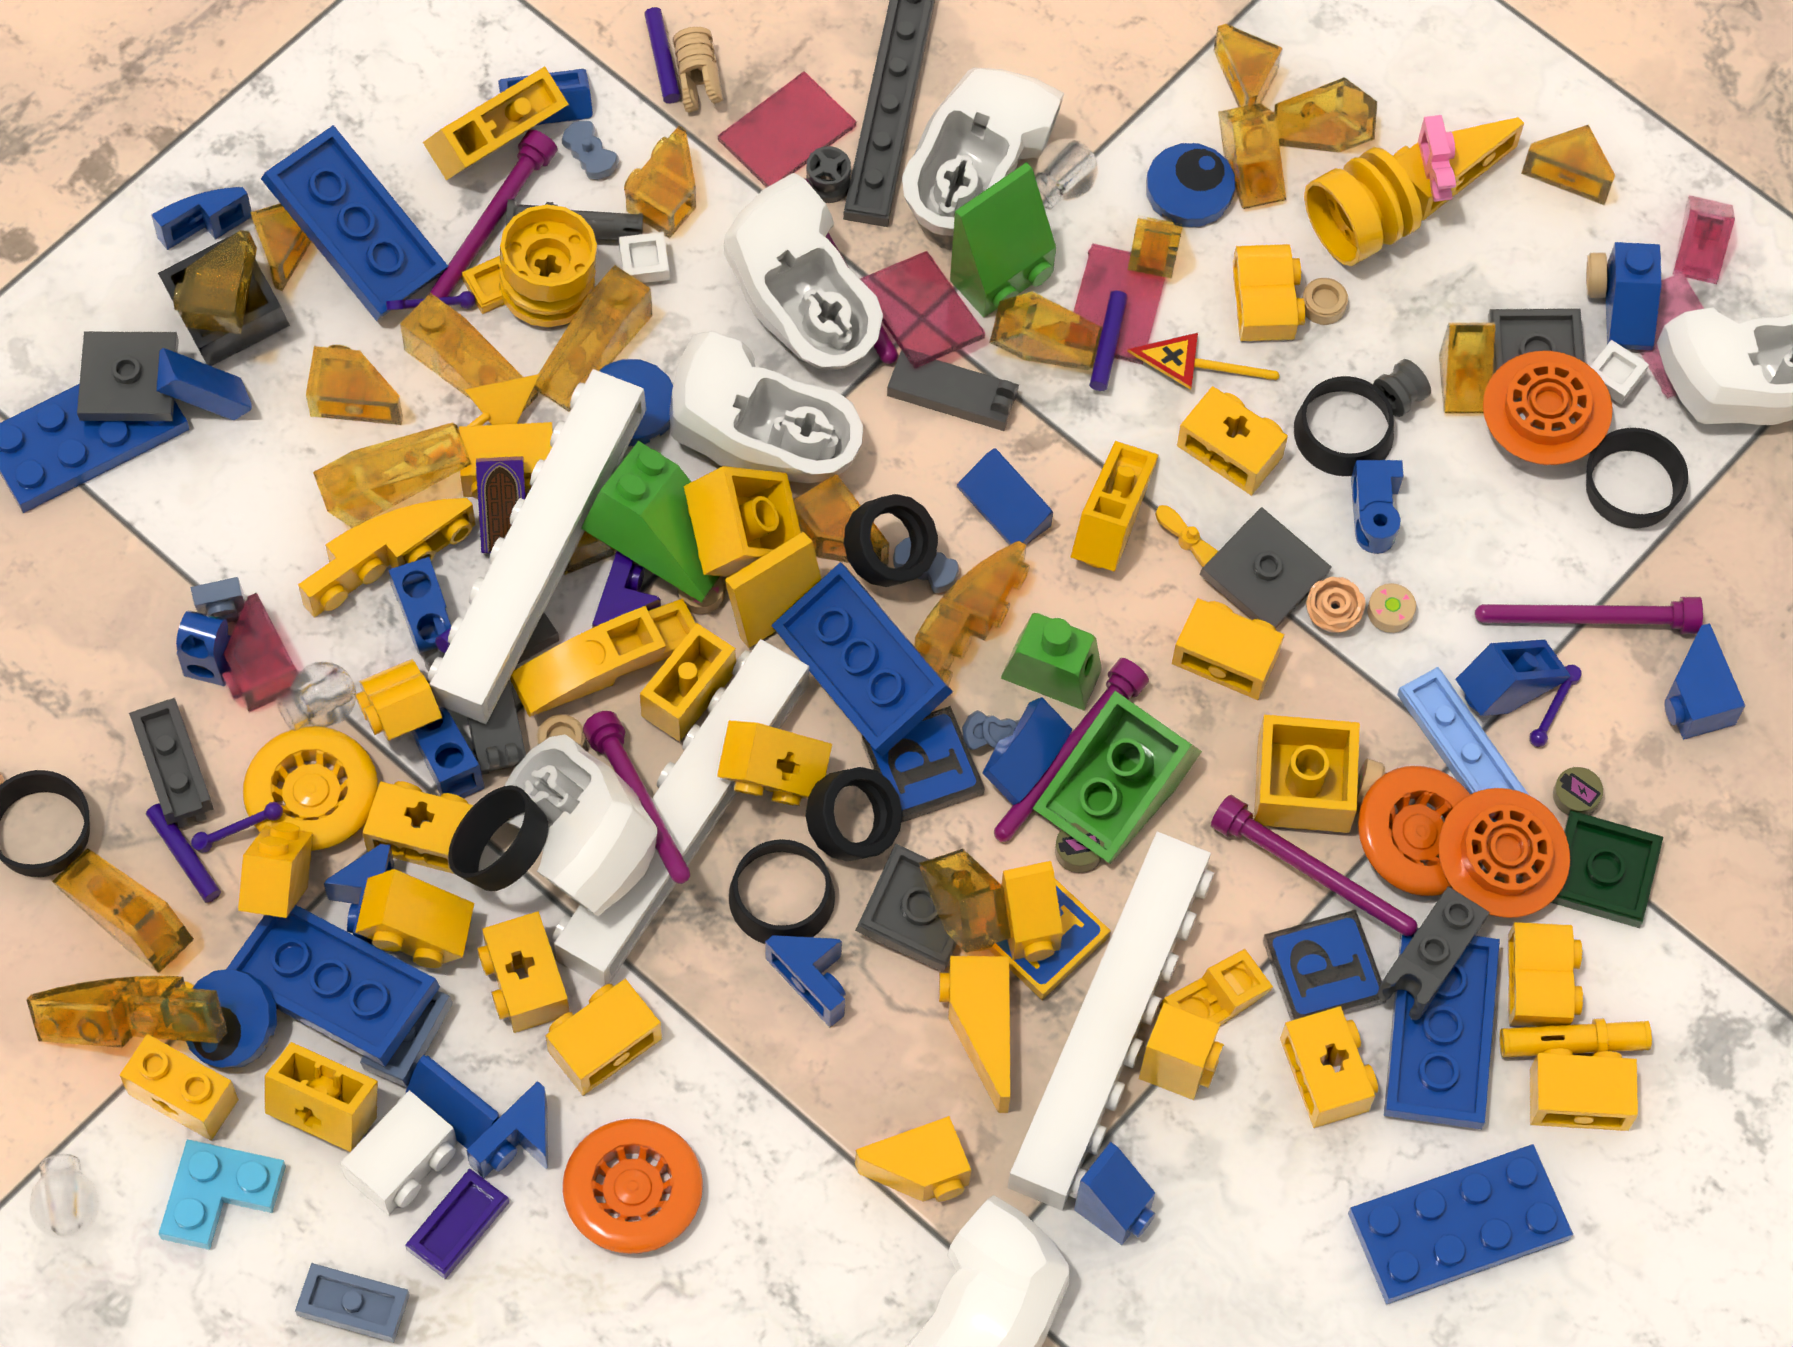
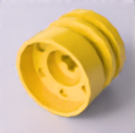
M1373 147L1364 152L1359 158L1355 157L1349 160L1343 169L1334 168L1305 186L1304 201L1311 225L1323 246L1343 265L1354 266L1381 250L1383 244L1392 245L1402 237L1412 234L1421 226L1422 211L1415 187L1401 164L1383 148Z
M546 204L525 209L515 215L504 228L500 244L501 267L499 288L504 304L515 317L530 325L542 327L560 326L568 324L583 315L591 304L595 287L597 242L593 229L581 215L566 207Z

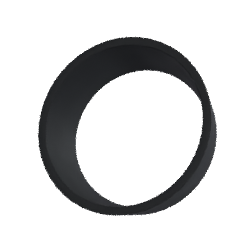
M1351 376L1327 379L1316 385L1309 392L1297 412L1294 421L1296 445L1304 458L1319 470L1336 476H1352L1356 460H1385L1388 456L1394 439V416L1391 404L1378 387L1366 380ZM1342 391L1359 394L1372 401L1382 411L1387 420L1388 429L1382 440L1371 449L1359 453L1337 452L1325 447L1311 433L1306 418L1308 404L1317 397L1331 392Z
M1643 428L1615 430L1607 434L1601 443L1590 452L1586 471V492L1594 509L1613 524L1626 528H1645L1657 524L1666 518L1686 492L1688 468L1685 459L1670 440L1657 432ZM1637 451L1647 454L1656 459L1670 476L1673 487L1670 505L1660 511L1648 514H1635L1618 509L1606 501L1598 492L1592 478L1593 470L1603 458L1615 452Z
M33 770L23 772L7 779L0 785V821L6 810L14 802L24 796L38 792L56 793L66 797L78 807L84 819L83 829L76 843L65 854L52 861L41 864L18 863L5 857L0 850V860L11 870L25 876L45 877L67 869L81 856L88 843L90 817L87 800L81 789L71 779L53 771Z
M509 785L493 790L481 798L467 812L458 825L448 852L450 869L455 875L486 891H498L510 886L531 868L544 847L548 834V820L545 813L518 786ZM525 812L520 831L511 846L493 864L479 871L481 855L493 834L509 819Z
M785 839L767 841L751 849L739 862L729 888V906L735 922L749 937L763 944L773 935L814 937L827 924L833 912L835 902L834 886L821 857L808 846L797 841ZM775 852L794 853L807 858L821 870L825 876V893L822 902L812 915L795 924L773 925L757 919L745 908L738 891L739 875L748 864L763 855Z

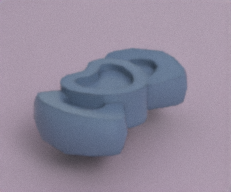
M591 121L573 122L563 133V146L571 150L573 158L580 161L581 168L585 170L589 179L599 180L611 176L617 168L619 162L618 155L613 151L603 149L601 140L594 136L595 127Z
M910 537L905 538L895 547L893 554V565L895 568L902 567L910 556ZM937 552L929 570L918 579L928 580L934 593L945 592L956 585L959 565L956 560L948 559L943 553Z
M979 710L974 711L967 717L962 727L963 740L970 750H976L986 744L995 748L999 740L1013 734L1020 719L1016 721L1008 718L1000 720L993 715L987 716Z

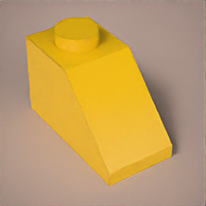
M1046 861L1003 871L999 911L1012 960L1026 958L1027 961L1034 962L1049 958L1054 954V951L1060 950L1063 935L1052 862Z
M950 1116L856 1149L855 1166L858 1174L922 1202L932 1198H936L938 1202L950 1200L962 1194L965 1190L964 1187L970 1183L971 1168Z

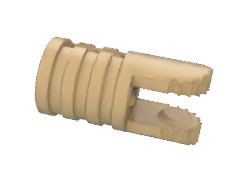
M688 27L678 31L673 36L683 105L688 113L696 111L700 107L696 85L705 84L706 94L713 104L723 101L714 46L712 44V33L704 27Z

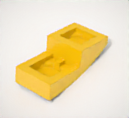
M1243 949L1209 967L1202 978L1165 997L1159 1008L1162 1009L1163 1004L1166 1003L1216 1022L1221 1026L1269 993L1273 986L1247 950Z

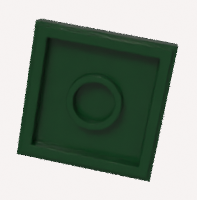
M1570 810L1564 828L1570 850L1569 873L1562 890L1551 903L1640 928L1643 923L1663 836Z

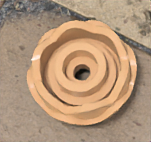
M1329 577L1323 581L1316 582L1312 586L1306 601V608L1310 619L1319 628L1328 632L1340 633L1352 629L1359 623L1365 609V597L1358 587L1348 579ZM1337 604L1339 608L1333 609L1331 605Z

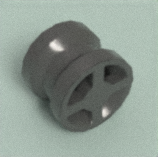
M824 146L813 151L807 159L806 179L809 180L816 193L825 203L840 201L847 195L851 173V162L848 155L841 149L833 146ZM821 176L831 177L833 180L821 179Z
M1408 359L1399 361L1394 365L1393 372L1390 375L1383 374L1375 379L1373 383L1387 397L1391 404L1393 415L1401 417L1409 412L1414 401L1421 402L1431 394V386L1426 375L1414 362Z

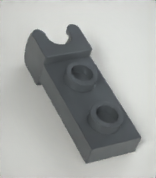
M1447 887L1403 953L1397 958L1385 976L1378 990L1379 998L1386 1001L1395 991H1408L1414 998V1005L1409 1012V1016L1413 1020L1420 1019L1486 921L1490 912L1452 888Z

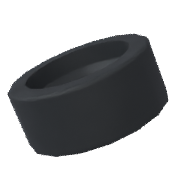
M892 494L867 501L853 511L845 526L843 544L847 560L857 575L870 584L890 587L916 580L929 570L937 555L938 535L934 520L923 505L911 497ZM881 514H893L902 521L908 530L911 541L910 556L902 567H888L880 561L873 550L871 528L875 518Z
M857 767L829 773L818 781L808 797L805 816L809 834L819 849L831 858L853 861L878 856L892 846L900 832L903 813L899 795L890 780L876 770ZM847 786H856L861 789L870 800L874 813L871 833L866 840L858 843L850 842L842 835L836 825L834 816L835 799L840 790Z

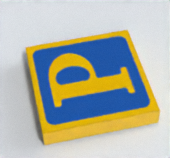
M1056 879L1063 935L1060 950L1054 951V954L1049 958L1034 962L1027 961L1026 958L1012 960L999 906L973 930V935L995 956H1009V970L1041 1000L1051 993L1110 937L1111 930Z

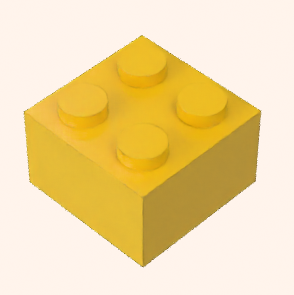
M722 466L684 486L688 512L692 521L698 556L704 575L729 577L801 533L787 473Z
M1264 714L1257 744L1254 820L1263 826L1349 833L1357 811L1360 722Z

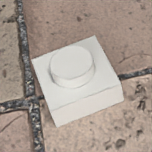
M664 232L619 237L625 285L670 280Z
M1611 340L1590 367L1602 378L1611 398L1622 404L1646 374L1649 364Z

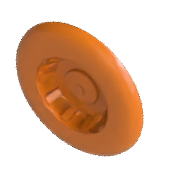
M1555 351L1524 353L1507 361L1489 380L1483 399L1484 417L1496 441L1514 456L1541 465L1566 464L1586 456L1604 439L1612 420L1611 396L1598 373L1580 359ZM1521 398V401L1514 402L1516 399ZM1521 413L1526 417L1525 420L1519 416ZM1572 418H1575V420H1576V423H1575V424H1572V423L1570 422V420H1571ZM1535 425L1537 427L1543 428V430L1535 428L1533 426ZM1561 428V430L1552 431V429Z
M1425 766L1397 768L1377 779L1369 788L1362 801L1358 828L1365 855L1379 875L1396 888L1420 896L1442 895L1447 887L1452 888L1444 875L1440 858L1436 857L1439 854V836L1444 823L1441 815L1446 819L1457 803L1471 795L1468 790L1450 775ZM1410 799H1415L1414 805H1409ZM1427 803L1435 807V811L1427 807ZM1394 805H1396L1398 809V812L1396 814ZM1476 828L1475 832L1482 835L1484 829ZM1472 846L1473 853L1478 854V846Z
M1491 788L1475 792L1462 799L1453 807L1441 828L1439 858L1448 883L1453 890L1489 911V915L1511 918L1533 914L1549 905L1560 893L1566 882L1570 867V850L1565 832L1555 815L1540 801L1528 794L1506 788ZM1475 829H1484V832L1481 835L1476 833ZM1472 846H1478V854L1473 853ZM1482 863L1488 870V873L1486 874L1478 864ZM1533 864L1535 865V868L1537 869V872H1536V873H1535V872L1533 871V869H1532V865H1533ZM1498 876L1504 878L1505 882L1503 883L1494 879V877ZM1522 876L1523 882L1518 884L1516 877Z
M646 1119L617 1120L591 1132L574 1149L567 1162L563 1176L565 1207L577 1229L587 1239L602 1248L628 1254L656 1250L680 1236L694 1219L700 1206L703 1191L700 1164L689 1144L672 1129ZM626 1154H639L638 1159H627ZM648 1157L658 1161L657 1165L653 1166L648 1163ZM617 1158L619 1162L610 1168L607 1164ZM668 1172L670 1179L663 1182L661 1175ZM599 1174L605 1177L603 1185L596 1182ZM664 1194H670L667 1201H662ZM603 1196L605 1203H598L595 1197ZM655 1211L658 1212V1213H656L655 1215L649 1217V1216H650L652 1213H654ZM610 1213H613V1214H615L616 1216H618V1218H614V1217L610 1216L609 1214H610Z

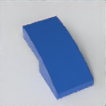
M243 187L223 188L199 193L181 199L151 214L157 238L167 250L203 228H206L216 240L253 217L248 193Z
M1043 697L1029 702L1013 734L999 740L982 772L983 775L1012 805L1020 803L1050 767L1069 737L1072 728Z

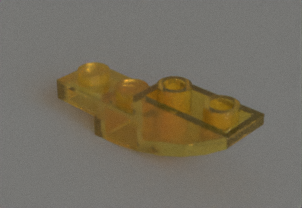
M1017 541L998 550L974 566L942 596L916 634L914 646L948 686L953 676V672L949 668L955 657L963 659L973 636L985 641L992 626L1000 628L1010 607V602H1007L1006 599L1012 588L1020 590L1030 568V565L1024 562L1026 544Z
M134 976L82 982L34 993L26 999L38 1041L123 1048L132 1037L144 1038L146 1034L156 1039L219 1043L228 1033L217 991L186 988L184 978L179 976Z

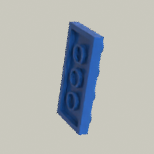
M334 125L264 172L261 178L263 183L376 321L391 311L387 310L386 301L407 300L440 276L448 267L438 252Z
M78 384L0 423V474L21 511L25 513L190 430L188 422L176 401L174 400L173 421H79L77 415Z
M841 562L771 625L800 661L809 665L810 673L881 756H884L953 693L952 689L851 571Z
M295 905L287 918L264 915L226 968L250 973L269 987L276 1003V1009L383 1067L387 1065L440 988L436 978Z
M1400 933L1398 957L1403 953L1415 934L1404 936ZM1475 936L1436 993L1435 998L1418 1020H1413L1409 1016V1012L1414 1005L1413 996L1405 990L1395 991L1384 1116L1482 1130L1486 1116L1500 939Z
M1534 1144L1350 1207L1348 1212L1386 1305L1569 1241L1573 1236V1232Z

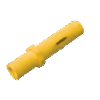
M1604 1018L1593 1019L1592 1024L1502 1028L1499 1033V1042L1502 1058L1536 1056L1538 1053H1543L1553 1048L1568 1049L1573 1054H1595L1602 1051L1650 1050L1652 1035L1649 1021L1606 1023Z

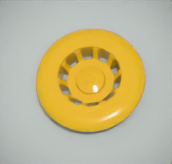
M306 726L295 728L271 739L252 759L243 783L245 809L250 817L263 811L270 802L283 801L285 806L281 805L283 808L281 818L276 821L267 819L255 824L254 826L257 830L261 832L265 825L270 826L276 822L292 823L299 826L300 831L313 832L311 851L329 848L350 838L367 821L378 789L377 772L367 751L350 736L327 727ZM316 761V764L305 765L304 762ZM327 763L334 766L332 771L325 767ZM293 766H297L290 774L287 772ZM345 776L346 780L340 785L338 780ZM279 781L284 783L282 789L276 787Z

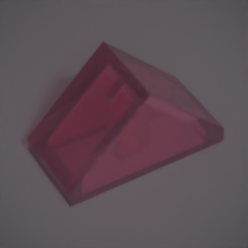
M1689 195L1673 275L1717 284L1735 221L1733 205Z

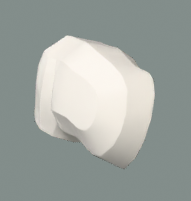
M974 67L968 70L929 119L915 154L909 160L902 175L904 197L918 223L932 233L953 236L954 217L957 209L1016 170L1020 159L1041 158L1057 120L1064 93L1034 77L1004 69Z
M791 173L762 190L738 214L725 234L724 255L741 286L753 314L770 332L801 360L816 368L844 369L858 363L877 342L883 313L877 296L847 267L839 251L826 238L827 233L834 225L832 215L826 203L804 178Z
M1711 307L1684 312L1664 325L1657 341L1664 370L1681 402L1698 422L1703 424L1746 423L1776 425L1793 420V314L1782 317H1762L1738 324L1724 316L1721 311Z
M712 331L698 333L691 337L678 362L669 411L670 432L675 441L706 455L721 466L787 473L788 480L792 482H826L847 471L861 447L863 424L851 401L835 390L798 382L781 373L755 367V358L752 351L740 340Z
M566 734L549 737L531 749L514 768L504 786L513 785L522 788L547 817L548 834L542 849V859L537 872L599 917L607 908L625 896L645 875L655 853L657 827L643 808L634 790L608 765L586 752L581 745ZM525 812L512 817L507 823L520 830Z
M993 1195L971 1217L950 1245L947 1256L952 1261L956 1273L943 1291L936 1312L905 1347H1042L1069 1286V1265L1055 1243L1031 1219L1018 1209Z

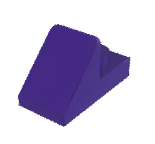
M618 551L616 552L592 628L643 606H646L648 611L661 606V599L659 597L639 592L645 568Z

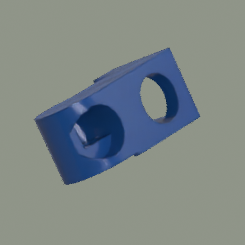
M1356 460L1351 476L1355 537L1359 546L1369 553H1384L1391 549L1395 543L1401 519L1398 511L1393 507L1392 494H1398L1404 477L1402 460Z
M430 557L389 569L393 592L399 602L418 654L437 649L436 637L448 630L451 624Z
M189 610L185 612L180 622L176 640L177 656L184 677L225 686L239 648L237 637L228 635V622L226 619Z
M440 707L442 719L411 731L436 783L440 796L443 793H450L465 798L485 788L480 765L448 710Z

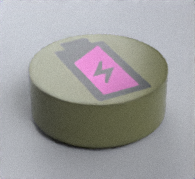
M1572 767L1562 772L1553 789V799L1556 806L1567 815L1570 810L1590 815L1597 809L1603 796V785L1600 778L1593 771L1583 767Z
M1071 823L1077 829H1079L1084 834H1086L1091 839H1093L1098 844L1104 847L1103 841L1089 833L1087 830H1085L1078 824ZM1063 830L1059 832L1056 839L1055 855L1062 867L1071 872L1085 873L1098 866L1101 862V857Z

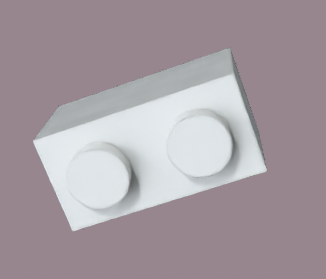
M409 1090L340 1162L344 1177L389 1216L398 1206L405 1208L415 1199L422 1187L420 1182L432 1169L438 1172L452 1159L456 1152L454 1146L457 1144L454 1128Z

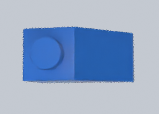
M1614 243L1607 262V345L1613 340L1625 349L1653 350L1662 284L1660 244Z
M1710 623L1700 627L1664 701L1667 718L1673 726L1677 725L1683 740L1736 725L1745 708V703Z
M1544 639L1490 643L1455 680L1464 691L1465 699L1469 706L1477 711L1480 716L1508 714L1564 683L1571 675Z
M1110 1142L1080 1180L1074 1211L1120 1245H1123L1131 1233L1136 1237H1140L1153 1220L1156 1213L1151 1210L1155 1192L1119 1147Z

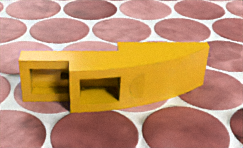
M468 498L441 499L418 503L387 512L347 530L325 544L329 563L298 584L304 607L315 618L325 610L332 611L338 608L346 600L348 594L363 583L367 585L376 581L382 576L389 565L395 568L426 557H430L432 561L435 554L449 544L454 545L463 541L470 534L472 528L476 525L473 504Z
M683 598L650 611L647 610L646 606H643L593 627L535 657L514 670L510 681L528 716L531 717L614 685L617 677L669 658L696 623Z

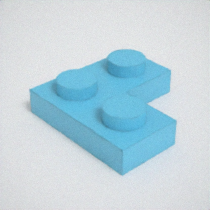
M187 1139L158 1233L160 1238L166 1241L210 1250L224 1203L273 1213L286 1168L284 1160Z

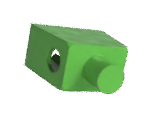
M1032 613L1017 639L1001 679L1084 711L1102 670L1096 637L1091 633L1070 626L1064 619H1052L1039 613Z

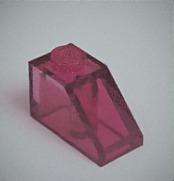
M257 592L249 595L224 652L228 672L222 674V678L233 701L241 697L248 712H251L301 689L296 668Z

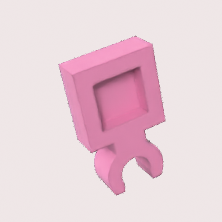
M1442 115L1427 116L1423 119L1418 138L1426 178L1430 179L1431 194L1434 202L1452 200L1451 188L1456 187L1454 171L1450 167L1449 159L1455 157L1454 137L1451 131H1445Z

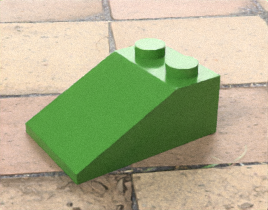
M1027 162L955 211L950 282L983 318L996 309L999 311L1005 310L1014 303L1019 293L1031 285L1036 287L1043 284L1053 273L1056 244L1033 168Z
M638 441L599 491L581 529L702 603L720 576L703 574L684 486L691 483V481L679 465Z
M1114 691L1032 809L1111 864L1176 790L1202 751L1127 698ZM1071 823L1078 824L1079 826L1087 830L1089 833L1100 839L1102 842H1104V847L1098 844L1093 839H1091L1086 834H1084L1082 831L1077 829Z

